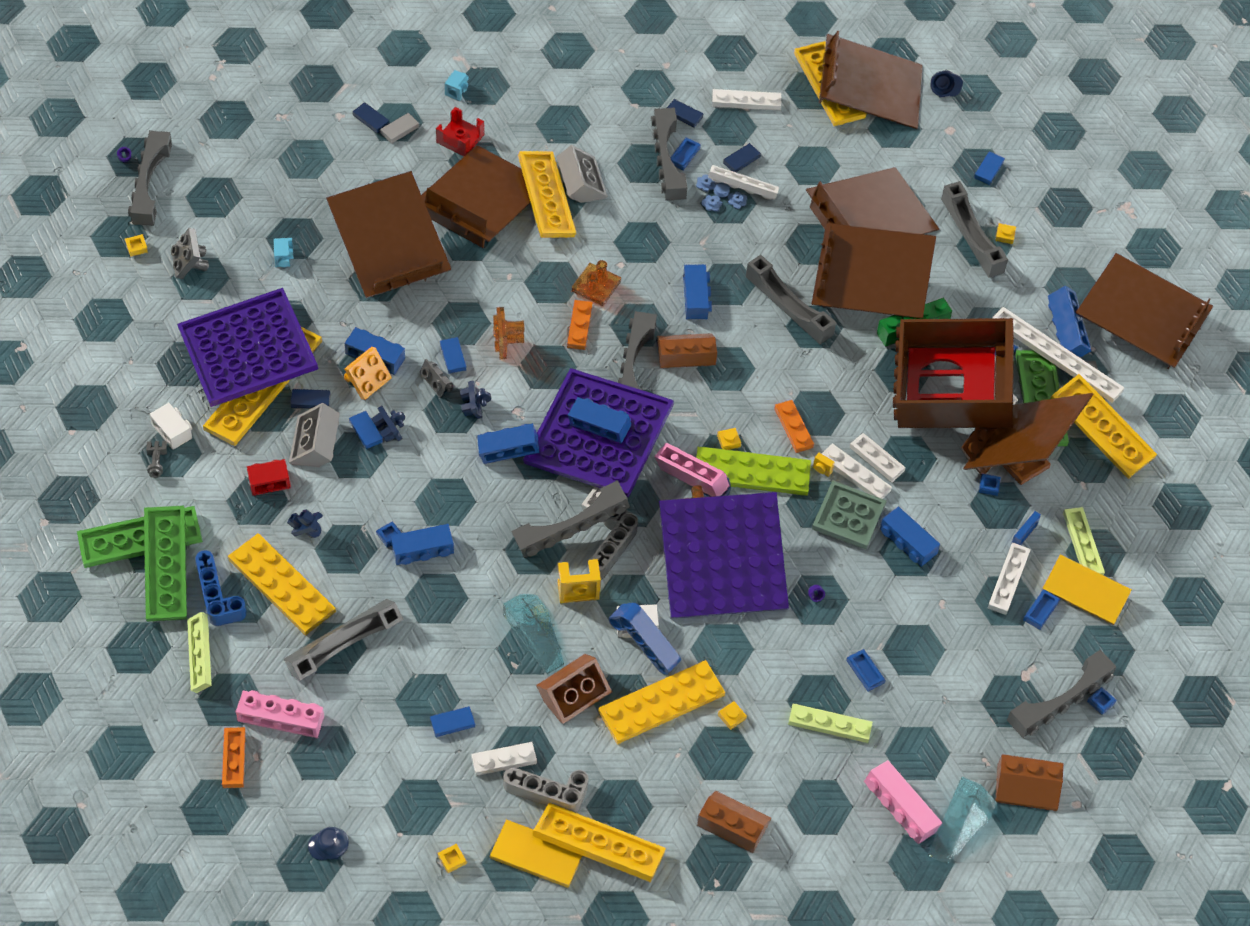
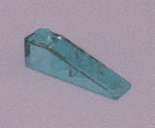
M519 594L503 603V616L546 674L563 666L564 661L548 609L539 597L533 594Z
M961 777L928 856L948 864L963 849L964 845L989 822L997 802L982 785Z

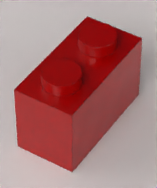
M276 459L271 462L255 463L251 466H246L252 496L291 488L285 459Z

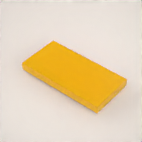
M1061 554L1042 590L1044 589L1112 625L1115 624L1132 589Z
M506 819L490 854V859L569 888L582 855L532 836L534 829Z

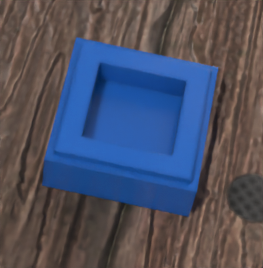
M982 473L979 493L998 496L1001 477Z
M393 521L376 530V534L387 548L391 546L390 535L401 533Z
M1103 687L1098 689L1087 700L1101 715L1117 701Z

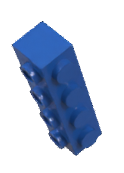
M1065 285L1048 295V306L1053 315L1052 321L1056 326V336L1061 346L1080 358L1092 350L1083 318L1076 314L1079 308L1076 292Z

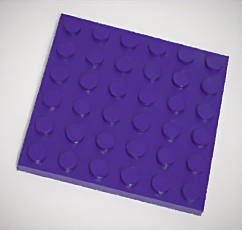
M283 288L177 324L210 407L319 369Z
M570 368L537 432L539 453L525 455L523 462L524 464L597 488H603L618 480L626 497L629 498L674 406V400ZM578 397L582 399L587 398L596 404H604L613 410L626 412L630 417L631 427L622 443L571 426L568 414Z
M777 492L659 501L670 619L789 609Z

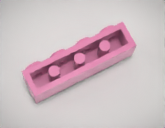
M665 443L654 456L662 471L712 497L721 496L730 486L727 475L722 470L668 443Z
M243 691L236 710L238 722L318 738L324 719L323 707L315 703L306 704L296 699L286 700L276 695H262L257 691Z
M888 760L869 772L864 781L865 784L917 844L937 832L942 821Z

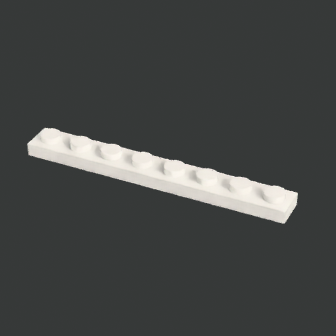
M1002 307L993 317L1013 318L1014 338L1071 376L1076 377L1080 374L1102 397L1111 403L1123 392V386L1006 308Z

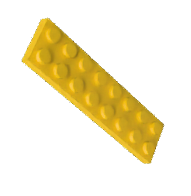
M301 327L313 353L321 344L322 337ZM290 380L222 403L205 422L203 430L236 446Z

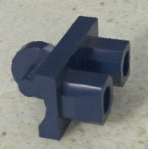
M474 380L468 381V387L460 390L462 400H470L469 403L461 405L462 412L465 416L475 415L477 419L483 418L482 407L487 406V403L491 401V393L485 391L484 388L479 389L475 387Z
M383 406L378 407L377 409L380 413L371 419L377 429L385 424L388 425V427L380 431L384 440L388 442L394 438L397 441L403 439L396 426L398 425L400 428L404 426L403 421L406 418L404 413L393 410L390 412L392 416L389 417Z
M307 509L303 510L300 515L297 513L291 514L287 521L293 528L291 534L295 537L307 534L310 538L319 537L322 530L317 521L323 515L320 512L312 514Z

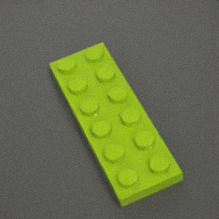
M697 447L696 458L722 470L729 478L731 487L808 496L811 460Z

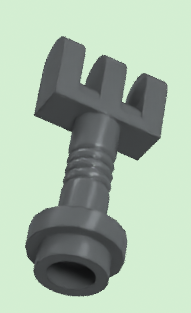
M147 441V455H152V464L148 466L147 472L150 477L158 478L163 473V467L160 465V455L167 454V441L162 442V447H159V441H155L154 447H152L151 441Z

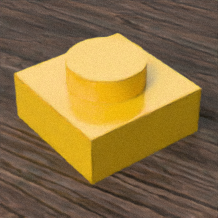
M999 223L995 241L1013 244L1016 226Z
M143 234L125 239L130 257L148 252Z
M736 428L717 432L722 449L729 450L741 447V441Z
M819 452L814 458L813 468L818 473L829 477L833 472L835 462Z
M735 701L718 711V716L730 730L747 718V715Z
M457 843L438 852V858L447 873L467 864Z

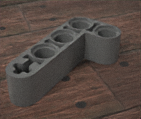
M627 510L621 514L614 515L615 517H609L608 520L603 522L612 531L590 559H598L601 580L606 577L637 534L638 518Z

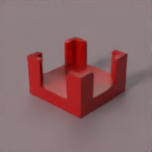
M454 107L450 112V123L444 129H442V124H439L436 128V143L465 156L485 135V121L477 118L475 126L463 120L462 110Z

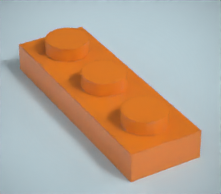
M574 300L567 348L586 349L593 302Z
M793 400L775 404V412L795 452L798 453L812 449L814 443Z
M245 727L224 728L222 788H244Z

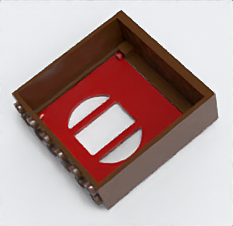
M1013 318L900 320V327H897L896 331L897 338H899L896 341V352L899 353L895 355V366L898 367L894 369V379L897 381L893 385L894 394H896L893 397V408H896L894 409V421L898 422V428H1013ZM939 361L951 362L962 368V370L922 369L931 363ZM963 376L964 393L919 394V377ZM994 377H995V400H994Z

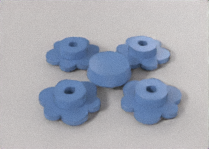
M709 175L697 178L696 187L698 189H703V191L714 190L716 194L714 196L707 195L706 199L702 200V205L705 206L706 210L718 211L722 206L719 197L728 196V204L733 205L734 208L739 209L741 206H746L747 196L740 194V192L729 194L730 186L728 184L718 183L715 185V182L708 178Z

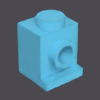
M454 70L445 82V95L461 101L462 93L468 88V76L465 73Z
M292 238L274 239L275 267H290V259H293Z

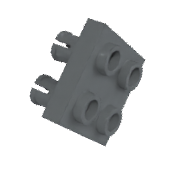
M188 228L171 248L173 269L175 270L176 278L183 279L191 268L207 271L209 267V261L200 258L205 256L206 246L198 244L196 230L193 228Z

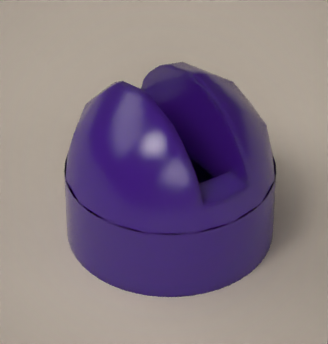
M127 147L119 148L117 151L118 159L121 162H128L132 157L131 150ZM122 152H125L126 158H123Z
M816 584L809 588L808 595L812 601L819 602L824 599L825 591L820 585Z

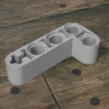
M509 768L504 772L503 786L506 792L545 806L548 803H552L576 813L581 808L587 793L589 778L586 772L576 770L570 775L567 785L517 768ZM581 781L583 784L577 785L574 782ZM531 785H533V786H536L537 788L532 790V789H529L528 787L531 786ZM549 792H554V793H556L557 795H555V796H549L548 793H549ZM574 799L576 800V802L569 803L567 800Z

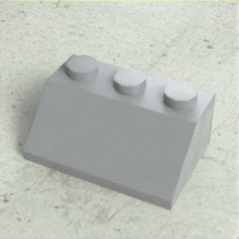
M570 145L557 156L558 167L561 170L562 180L565 183L567 195L570 199L583 203L608 197L594 156L573 145Z
M321 403L298 415L289 459L291 465L320 467L332 461L340 413Z

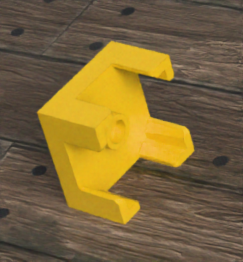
M598 559L589 560L590 574L570 575L568 562L558 563L559 579H557L560 603L600 599L601 577Z

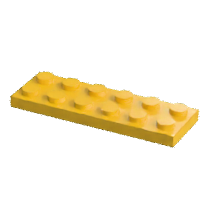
M826 41L794 49V55L818 99L820 97L821 83L819 81L822 78ZM823 99L821 102L833 126L866 117V112Z
M519 151L518 158L540 237H575V226L553 151Z
M1078 374L1055 392L1051 399L1087 393L1094 394L1074 423L1129 479L1157 456V453Z
M259 533L228 555V560L305 636L336 612V608Z
M705 660L599 707L598 712L616 744H620L725 696V691Z
M548 803L532 835L648 882L652 881L666 850L665 847L552 803Z

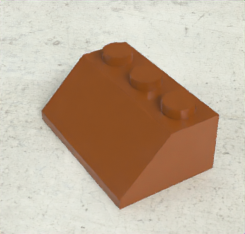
M712 333L657 336L660 368L716 365L717 346L715 336Z
M587 654L580 656L536 685L544 703L562 724L612 692L597 659Z
M1002 754L997 765L995 802L1057 811L1063 784L1064 763Z
M715 790L698 815L697 826L754 853L772 818Z

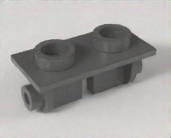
M425 359L419 373L437 395L442 398L444 391L450 392L453 390V383L446 376H442L443 372L435 362H429Z

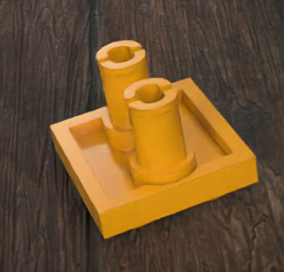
M370 347L345 368L346 373L344 375V379L347 382H352L360 398L363 400L370 397L392 378L375 347Z

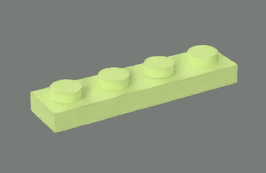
M1083 507L1065 509L1063 515L1079 564L1104 575L1105 571Z
M200 612L187 619L191 691L195 693L211 686L208 614Z
M793 704L788 725L868 743L873 722Z

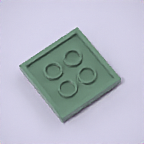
M832 481L813 523L812 530L867 549L887 500Z

